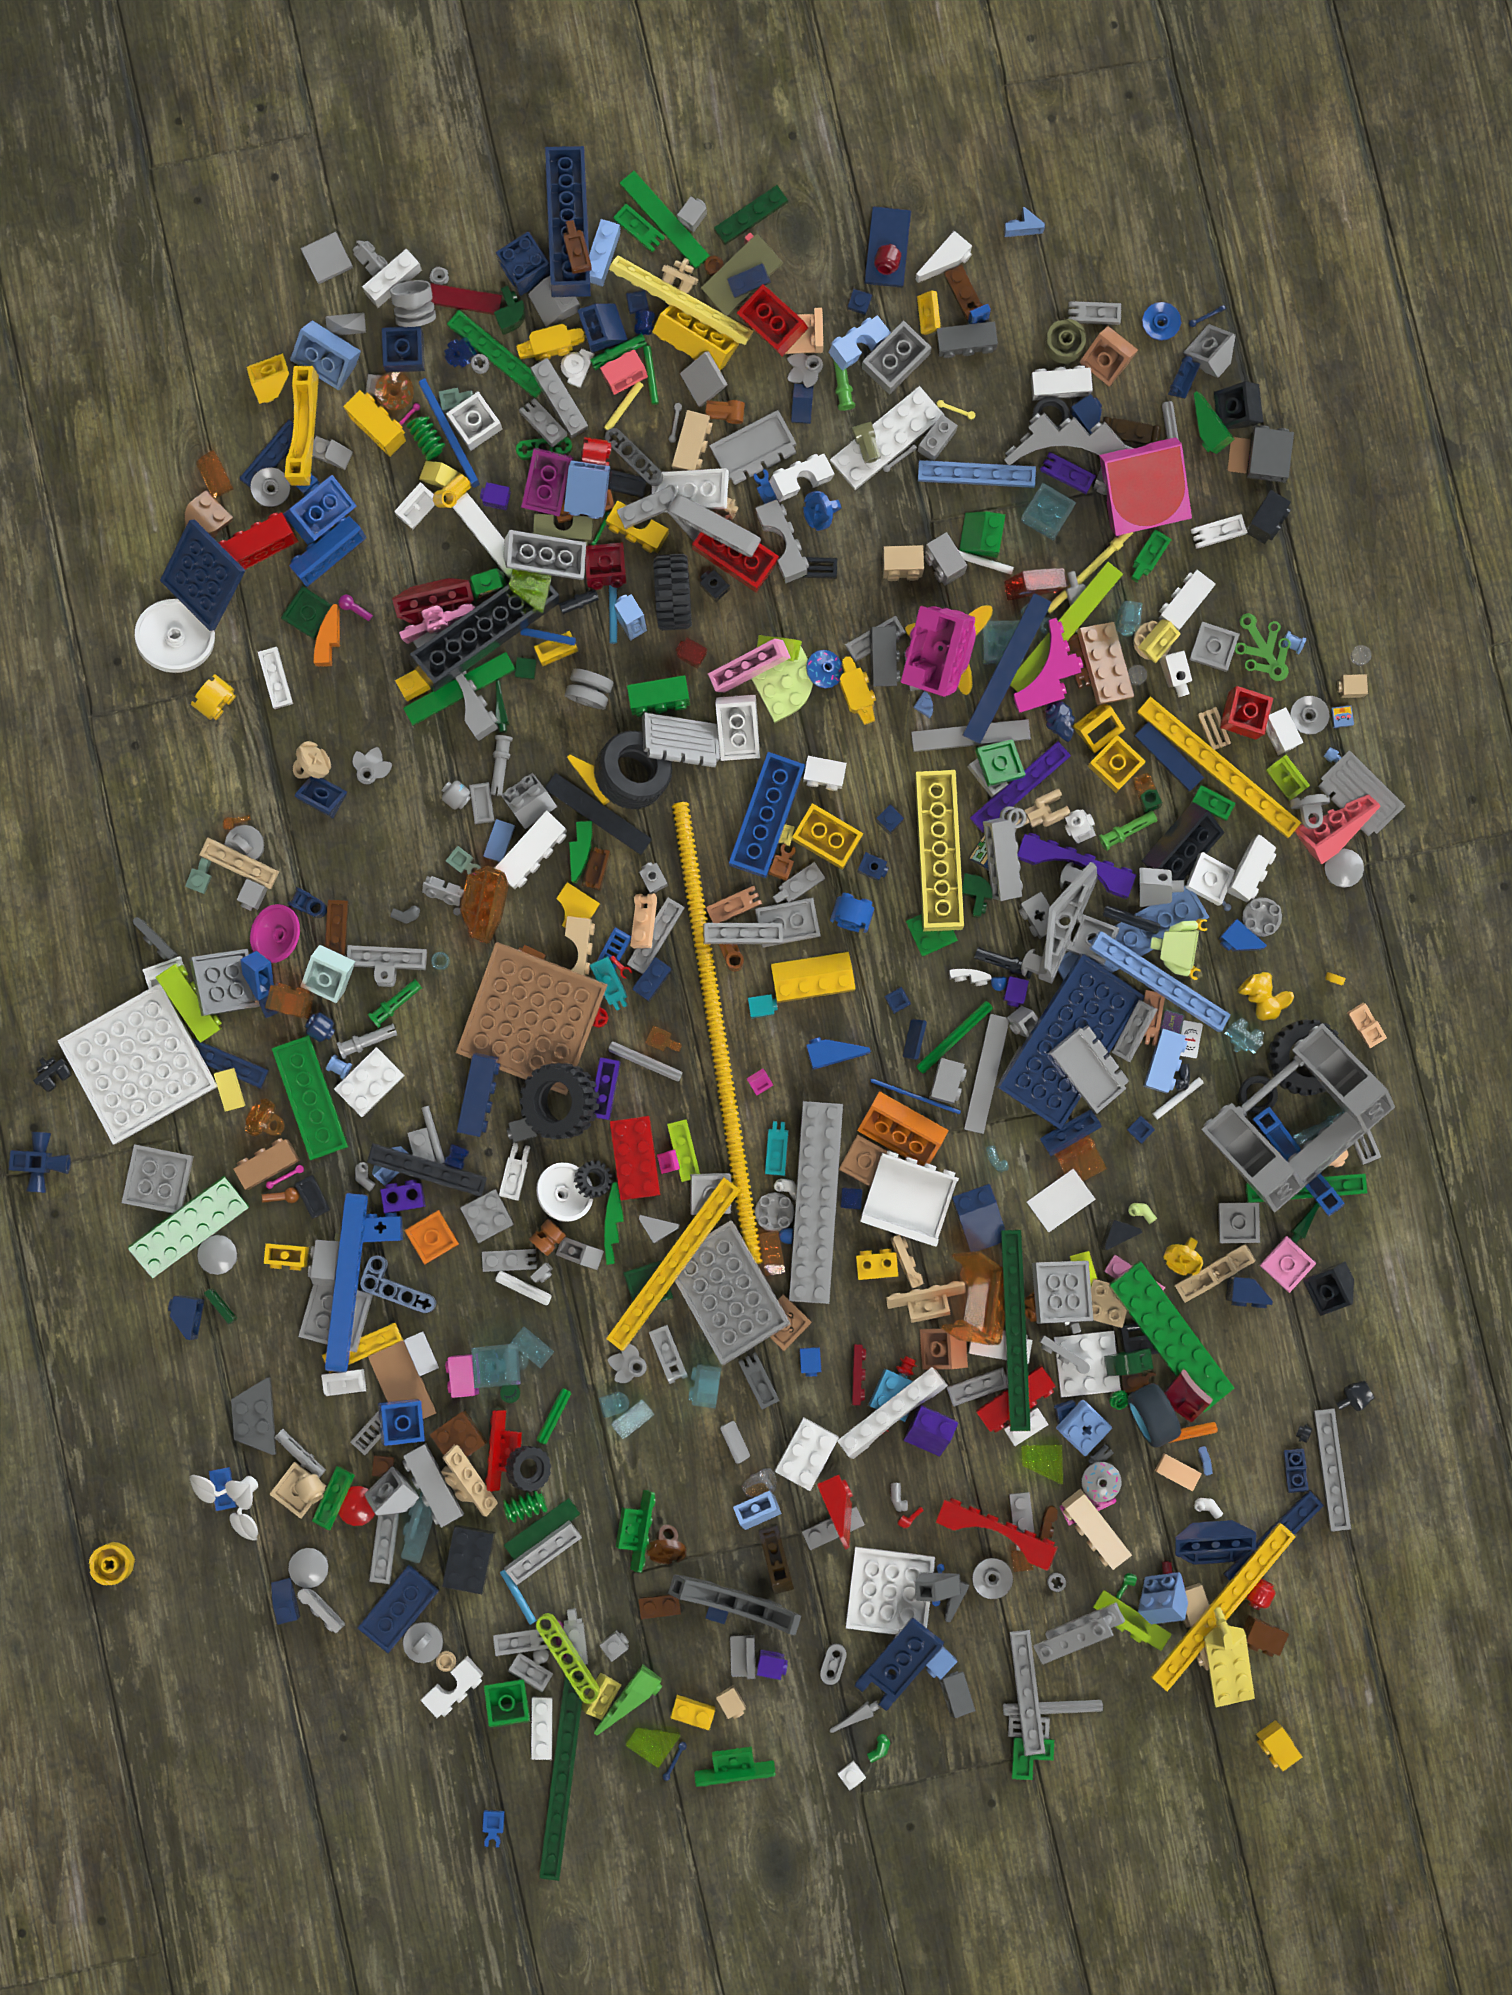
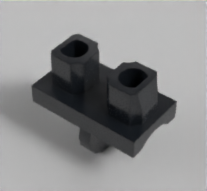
M42 1057L39 1059L41 1066L37 1068V1071L43 1073L33 1081L36 1085L50 1092L57 1087L52 1080V1077L56 1074L62 1081L72 1076L68 1068L70 1064L67 1060L60 1059L56 1062L52 1057L47 1061Z

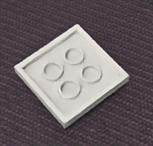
M1114 1331L1054 1337V1342L1084 1360L1090 1366L1089 1372L1082 1374L1076 1370V1365L1069 1362L1067 1365L1059 1360V1354L1056 1353L1060 1397L1121 1391L1119 1376H1107L1104 1358L1106 1355L1116 1353Z

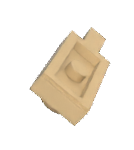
M900 1235L891 1237V1243L911 1288L922 1285L921 1274L916 1273L913 1268L916 1266L912 1256H908L906 1251L908 1245L905 1238H901Z

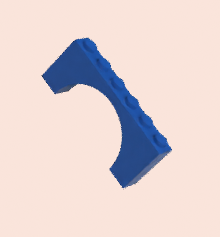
M1270 1107L1253 1119L1270 1143L1287 1162L1293 1154H1298L1301 1151V1148ZM1318 1174L1305 1186L1328 1217L1345 1205L1321 1174Z

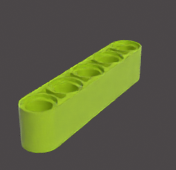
M550 1613L543 1614L536 1622L538 1632L580 1699L585 1703H593L600 1694L598 1684L555 1616ZM548 1619L551 1622V1628H544L542 1620ZM554 1636L560 1637L562 1645H555L552 1638ZM566 1653L571 1654L573 1662H565L563 1655ZM581 1671L584 1679H576L574 1672ZM585 1689H593L595 1696L588 1697L585 1694Z

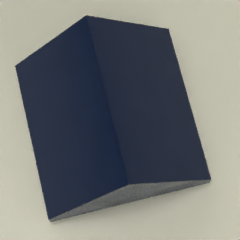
M312 776L295 793V797L299 801L332 819L347 795V791L323 778L318 779Z

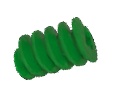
M429 416L424 418L418 417L410 421L406 426L410 429V434L414 435L413 438L418 442V447L422 449V454L426 455V460H432L439 456L445 447V443L438 444L442 439L441 436L434 437L438 431L430 430L434 425L433 423L427 424L430 420Z
M533 1490V1496L526 1492L525 1499L519 1494L518 1501L511 1497L510 1504L505 1499L503 1500V1507L508 1522L511 1519L513 1523H516L517 1516L524 1520L525 1514L531 1518L532 1511L539 1515L540 1508L544 1513L547 1512V1505L542 1491L539 1494Z

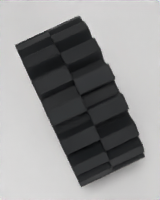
M590 1161L582 1165L574 1175L576 1176L574 1182H577L575 1188L580 1189L578 1193H584L583 1197L587 1198L590 1196V1199L598 1198L605 1194L611 1188L610 1185L613 1180H610L613 1177L612 1174L608 1173L610 1171L609 1167L605 1169L606 1164H600V1161ZM589 1173H595L599 1176L600 1183L597 1187H592L588 1184L587 1175Z

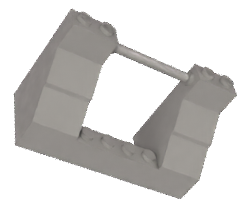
M1323 1023L1312 1028L1304 1040L1300 1039L1292 1049L1295 1054L1294 1060L1248 1101L1237 1108L1232 1103L1229 1106L1222 1107L1219 1114L1214 1119H1209L1202 1128L1203 1133L1221 1151L1274 1213L1395 1108L1389 1091ZM1299 1065L1301 1067L1305 1065L1345 1113L1337 1115L1328 1128L1324 1127L1321 1129L1313 1141L1309 1140L1305 1143L1303 1150L1298 1154H1293L1287 1162L1245 1116L1248 1110Z

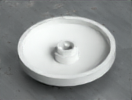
M178 599L163 600L151 605L141 614L135 627V643L138 652L148 664L165 672H186L200 666L209 657L214 647V630L209 631Z

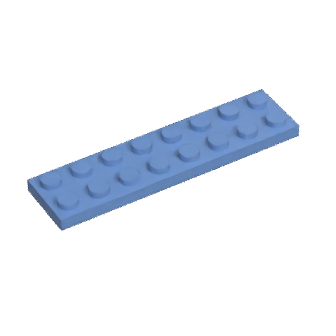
M1184 886V892L1172 893L1171 903L1152 905L1135 914L1136 916L1159 923L1160 929L1157 934L1121 922L1115 925V927L1119 928L1115 940L1139 956H1143L1153 950L1151 949L1152 937L1163 939L1164 932L1169 931L1171 926L1182 921L1208 919L1209 915L1196 893L1186 889V886ZM1095 937L1089 940L1088 942L1092 944ZM1071 952L1064 955L1058 968L1063 981L1079 957ZM1107 960L1104 965L1098 963L1111 973L1120 969Z

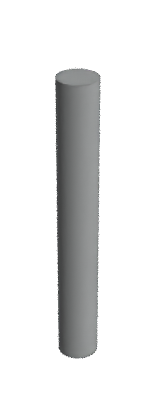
M429 1106L422 1107L436 1160L438 1163L443 1164L445 1159Z

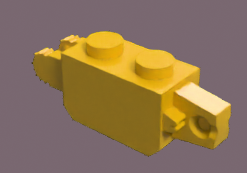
M559 324L531 332L530 340L518 345L517 351L520 359L535 357V360L543 361L546 358L549 360L551 356H565L569 354V351H573L572 346L579 345V343L585 341V335L582 328L568 330L567 326Z
M851 656L845 657L842 661L844 673L841 675L839 683L850 712L859 715L864 725L875 721L873 706L876 698L873 690L868 689L867 683H869L867 673L866 671L862 672L861 667L856 668Z

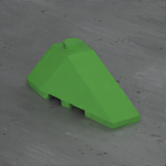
M642 1664L596 1727L594 1734H600L650 1698L652 1694L656 1695L662 1687L660 1684L662 1678Z

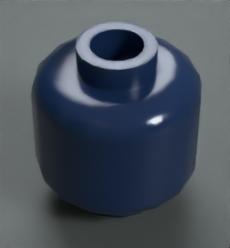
M322 1013L312 1014L304 1026L306 1034L318 1042H322L326 1038L329 1040L335 1032L333 1020Z

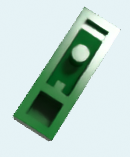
M1196 391L1194 399L1199 434L1203 440L1201 444L1207 452L1212 451L1217 454L1235 439L1205 397Z

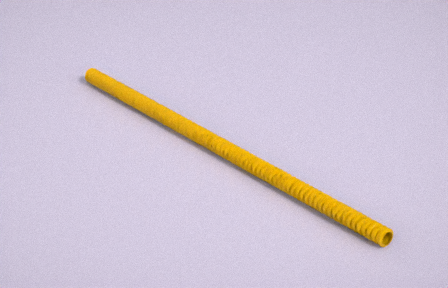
M679 802L673 804L672 809H674L673 815H675L674 821H676L675 827H677L676 833H678L676 837L679 839L677 843L680 845L678 849L681 851L679 855L682 857L680 861L683 863L681 868L684 869L682 874L685 875L683 880L686 881L684 886L687 887L685 892L688 893L686 899H689L687 905H690L688 911H691L689 917L692 918L690 920V923L693 924L691 929L694 930L692 935L695 936L693 941L696 942L694 947L697 949L695 953L698 955L696 956V959L699 961L697 965L700 967L698 971L701 973L699 977L702 984L701 990H703L702 996H704L703 1002H705L704 1008H706L705 1014H707L706 1020H708L707 1026H709L708 1032H710L709 1038H711L710 1044H712L711 1050H713L712 1056H714L713 1062H715L714 1069H716L715 1075H717L715 1079L718 1081L716 1085L719 1087L717 1091L720 1093L718 1097L721 1099L719 1104L722 1105L720 1110L723 1111L721 1116L724 1117L722 1122L725 1123L723 1128L726 1130L724 1135L727 1136L725 1141L728 1142L726 1147L729 1148L727 1153L730 1154L728 1159L731 1160L729 1166H732L730 1172H733L731 1178H734L732 1183L741 1189L736 1196L737 1200H735V1203H738L736 1209H739L737 1215H740L738 1221L741 1222V1225L739 1227L742 1228L740 1234H743L742 1238L756 1263L759 1264L763 1262V1259H760L762 1253H759L761 1247H758L760 1241H757L759 1235H756L758 1229L755 1228V1225H757V1222H754L756 1216H753L755 1210H752L754 1204H751L753 1198L750 1197L752 1192L749 1191L751 1185H748L750 1179H747L749 1173H746L748 1167H745L747 1161L744 1160L746 1155L743 1154L745 1149L742 1148L744 1143L741 1142L743 1136H740L742 1130L739 1129L741 1124L738 1123L740 1118L737 1117L739 1112L736 1111L738 1106L735 1105L737 1100H735L736 1094L733 1092L735 1087L732 1086L734 1081L731 1080L733 1075L730 1074L732 1069L729 1067L731 1063L728 1061L730 1057L727 1055L729 1051L726 1049L728 1045H726L727 1039L724 1037L726 1033H724L725 1026H723L724 1020H722L723 1014H721L722 1008H720L721 1002H719L720 996H718L719 990H717L718 984H716L717 978H715L716 972H714L712 948L710 947L711 944H704L703 924L708 919L705 917L707 913L704 911L706 907L703 905L705 901L702 899L704 894L701 893L703 888L700 887L702 882L699 881L701 876L698 875L700 870L697 869L699 863H696L698 857H695L697 851H694L696 845H693L695 839L692 838L694 833L691 832L693 827L690 826L692 821L689 820L691 818V815L688 814L690 812V809H688L689 803Z

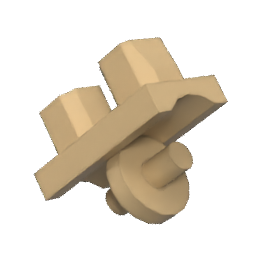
M687 258L683 262L675 261L674 266L680 268L679 270L669 265H664L662 269L664 271L662 280L673 285L676 277L681 279L682 281L678 289L687 294L693 285H697L699 279L685 273V271L692 273L694 269L688 266L689 259Z

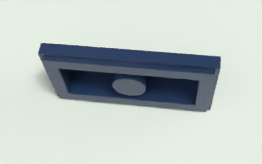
M911 1020L903 1051L904 1058L918 1060L927 1024L925 1020Z

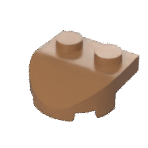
M204 491L188 504L185 511L184 524L186 527L189 520L195 519L214 538L217 536L218 531L232 522L233 517L207 491Z

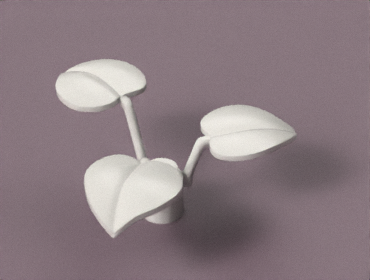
M197 1475L190 1476V1482L195 1494L204 1502L213 1503L215 1496L218 1497L227 1493L239 1506L237 1514L232 1513L230 1515L232 1527L242 1537L249 1540H257L258 1529L256 1523L248 1515L242 1514V1509L248 1510L251 1507L253 1492L258 1488V1483L253 1477L246 1476L241 1482L228 1481L224 1490L216 1492L214 1484L208 1479Z

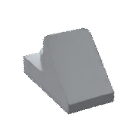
M316 436L313 442L312 457L346 470L353 452L334 440L330 442Z

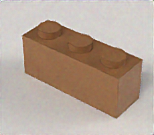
M280 1138L272 1143L273 1147L267 1150L265 1148L260 1149L254 1153L255 1157L248 1160V1158H245L237 1163L238 1166L234 1168V1171L245 1190L253 1188L300 1161L289 1140Z

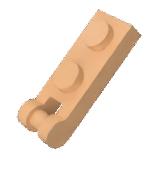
M654 893L647 896L636 894L634 897L635 911L630 946L632 948H652L657 896Z

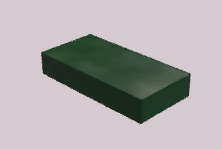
M208 1289L204 1292L205 1296L228 1324H232L237 1320L236 1315L215 1289Z

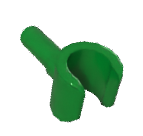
M1125 1574L1122 1587L1117 1593L1116 1598L1120 1599L1128 1585L1135 1586L1137 1581L1136 1575Z

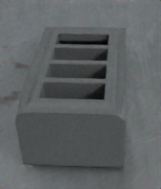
M960 1581V1595L948 1598L944 1615L946 1622H950L969 1588L967 1582Z

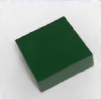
M517 657L515 678L535 680L537 660Z

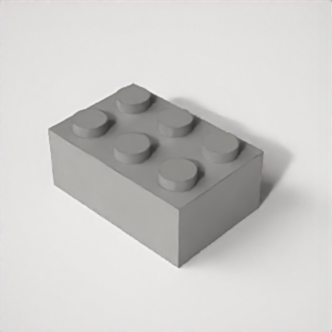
M903 321L863 360L862 369L890 395L930 355L931 346Z

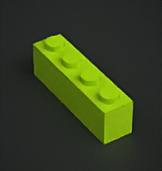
M176 963L155 978L201 1043L222 1029L220 1026L222 1021L217 1014L201 1016L194 981L190 982L187 978L189 973L183 965L179 966Z

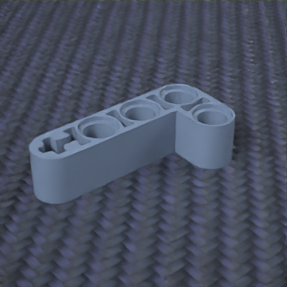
M378 1255L369 1259L360 1283L361 1288L365 1292L422 1313L432 1312L435 1309L436 1299L433 1296L384 1278L388 1266L385 1257ZM376 1259L382 1261V1268L380 1270H376L373 1267V1262ZM368 1278L375 1280V1287L373 1289H369L366 1286ZM388 1284L394 1288V1293L391 1296L386 1295L384 1291ZM406 1291L411 1292L413 1295V1299L409 1303L403 1299V1294ZM428 1298L431 1307L424 1309V1304L416 1303L417 1299L425 1301Z

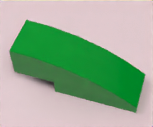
M592 821L576 822L577 842H569L572 883L578 882L588 862L593 839Z

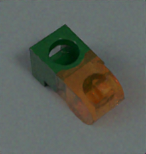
M1149 773L1134 777L1133 784L1138 793L1144 814L1161 808L1163 802Z

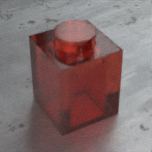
M686 638L685 641L681 640L676 649L678 652L677 657L696 669L700 667L708 653L707 648L689 638Z

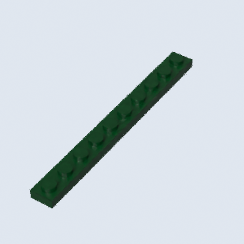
M1001 1230L1010 1432L1031 1431L1022 1235L1021 1230Z
M566 1675L539 1876L540 1879L555 1881L560 1880L583 1702ZM574 1675L578 1680L584 1679V1676Z

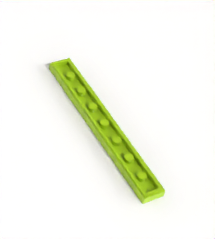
M1106 563L1059 620L1064 629V633H1061L1063 641H1068L1122 577L1123 573L1111 563ZM1050 632L1017 670L1010 684L1015 691L1019 692L1029 686L1043 669L1049 653Z

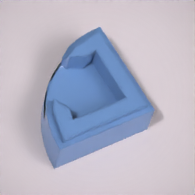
M924 691L915 704L914 709L930 719L933 713V702L930 695Z
M1205 1446L1200 1447L1198 1452L1203 1463L1204 1474H1213L1211 1459Z

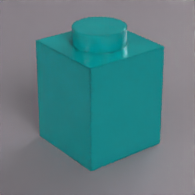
M772 994L748 998L751 1019L774 1016V1011L778 1010L777 1001L772 999Z

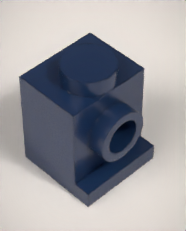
M865 852L858 873L879 881L881 877L885 878L889 867L886 866L887 861ZM871 864H877L878 869L872 870Z

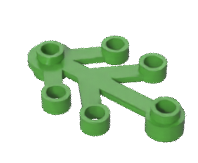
M1250 613L1242 615L1240 625L1244 629L1249 630L1259 648L1247 646L1245 643L1236 644L1235 652L1237 654H1250L1266 658L1270 664H1260L1254 659H1249L1245 663V668L1248 671L1257 670L1269 673L1270 677L1275 681L1284 680L1289 672L1285 660L1288 649L1291 647V641L1288 638H1282L1279 641L1280 652L1276 660L1273 650L1277 634L1281 630L1280 623L1273 621L1268 625L1270 632L1266 644L1255 626L1257 623L1256 617ZM1247 617L1251 619V623L1249 625H1246L1244 623V620ZM1274 623L1278 625V629L1276 631H1273L1271 629V626ZM1284 640L1288 642V646L1286 648L1282 647L1281 645L1282 641ZM1239 645L1244 646L1243 652L1238 651ZM1250 661L1255 664L1253 669L1248 667ZM1277 667L1282 670L1280 675L1275 673Z

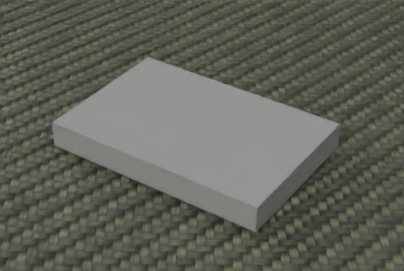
M813 898L755 909L758 923H782V944L821 937ZM762 944V947L765 948L780 944Z

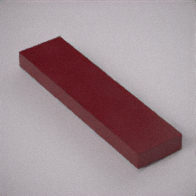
M430 283L433 296L430 301L434 305L495 315L494 312L501 308L502 295Z

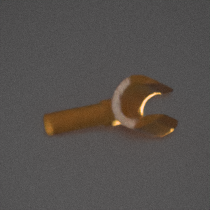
M250 815L239 818L227 817L223 821V827L225 830L234 829V823L251 820Z

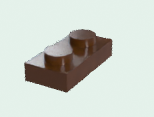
M670 1594L638 1599L641 1619L681 1614L679 1599Z

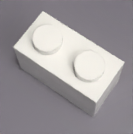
M808 756L803 782H807V785L811 787L823 785L826 786V789L837 791L838 788L842 789L847 763Z

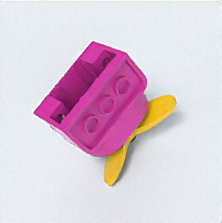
M984 605L967 615L961 611L948 608L920 606L916 623L905 627L906 633L912 640L905 652L907 659L901 683L943 697L954 693L957 687L963 694L968 695L972 689L969 661L975 637L990 620L993 611L992 607Z

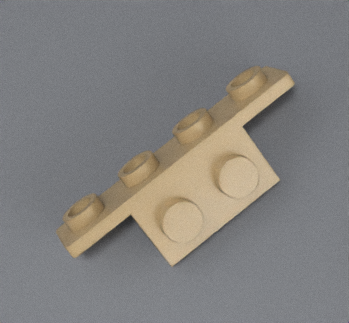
M953 1281L948 1285H933L928 1289H914L909 1293H894L886 1297L887 1307L891 1309L907 1305L911 1323L950 1315L947 1297L966 1293L964 1281Z
M453 1445L443 1457L448 1465L441 1471L445 1477V1482L452 1487L457 1499L462 1502H474L481 1514L488 1516L498 1502L492 1493L487 1491V1486L460 1447Z

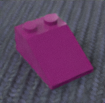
M538 448L533 449L521 507L560 516L566 493L568 469L574 457Z

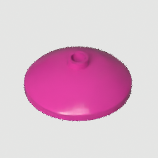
M280 904L271 905L262 910L251 928L250 942L253 952L258 951L271 963H277L286 959L295 949L299 939L300 924L297 915L289 907Z

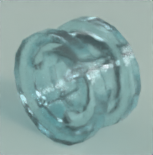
M437 952L433 955L431 962L436 969L445 970L450 965V958L443 952ZM437 957H445L446 960L444 961L446 963L444 965L439 964L437 966Z

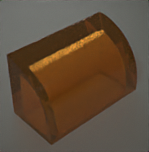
M214 450L203 455L196 462L198 470L214 499L234 489Z

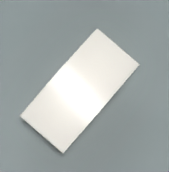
M949 970V978L955 979V982L967 980L966 976H969L970 984L975 983L976 986H982L991 980L990 974L978 970Z

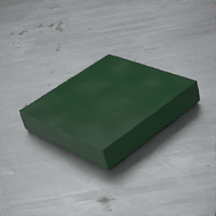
M301 586L281 619L315 640L332 604Z
M662 1260L623 1272L632 1301L641 1292L662 1263ZM671 1288L668 1289L660 1302L673 1299Z

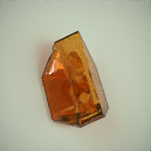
M487 865L467 875L460 911L469 930L470 937L488 944L502 920L509 882L505 872Z

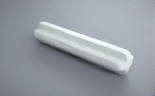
M499 1271L496 1276V1282L544 1305H548L551 1300V1294L503 1271Z

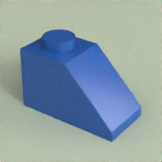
M1238 919L1233 921L1218 938L1222 941L1220 944L1228 951L1230 949L1232 951L1262 950L1267 946Z
M255 951L240 959L242 974L258 1001L275 992L271 962L258 951Z

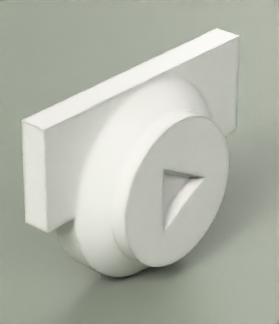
M581 349L580 353L571 352L563 357L561 370L569 378L567 383L581 388L591 364L590 358L594 357V353Z

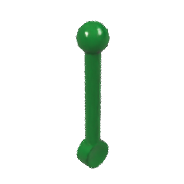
M610 511L605 513V519L591 545H597L606 526V519Z

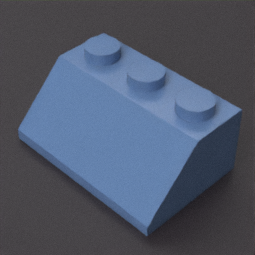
M311 321L301 328L290 360L299 366H313L321 380L340 390L355 368L361 351L316 322Z

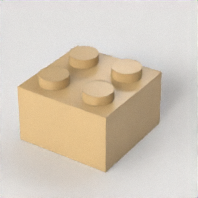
M923 545L884 546L882 554L883 578H887L888 581H898L899 578L915 581L922 577L924 570Z

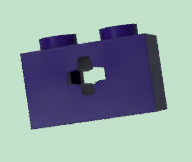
M761 1649L757 1675L781 1680V1676L786 1675L788 1660L784 1659V1654Z

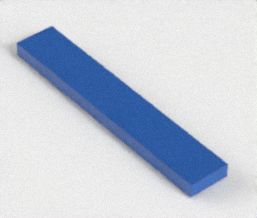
M426 379L420 380L419 385L472 487L479 486L480 483Z

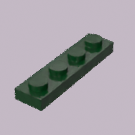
M776 185L715 226L714 231L723 244L726 245L787 204L788 199L779 186Z

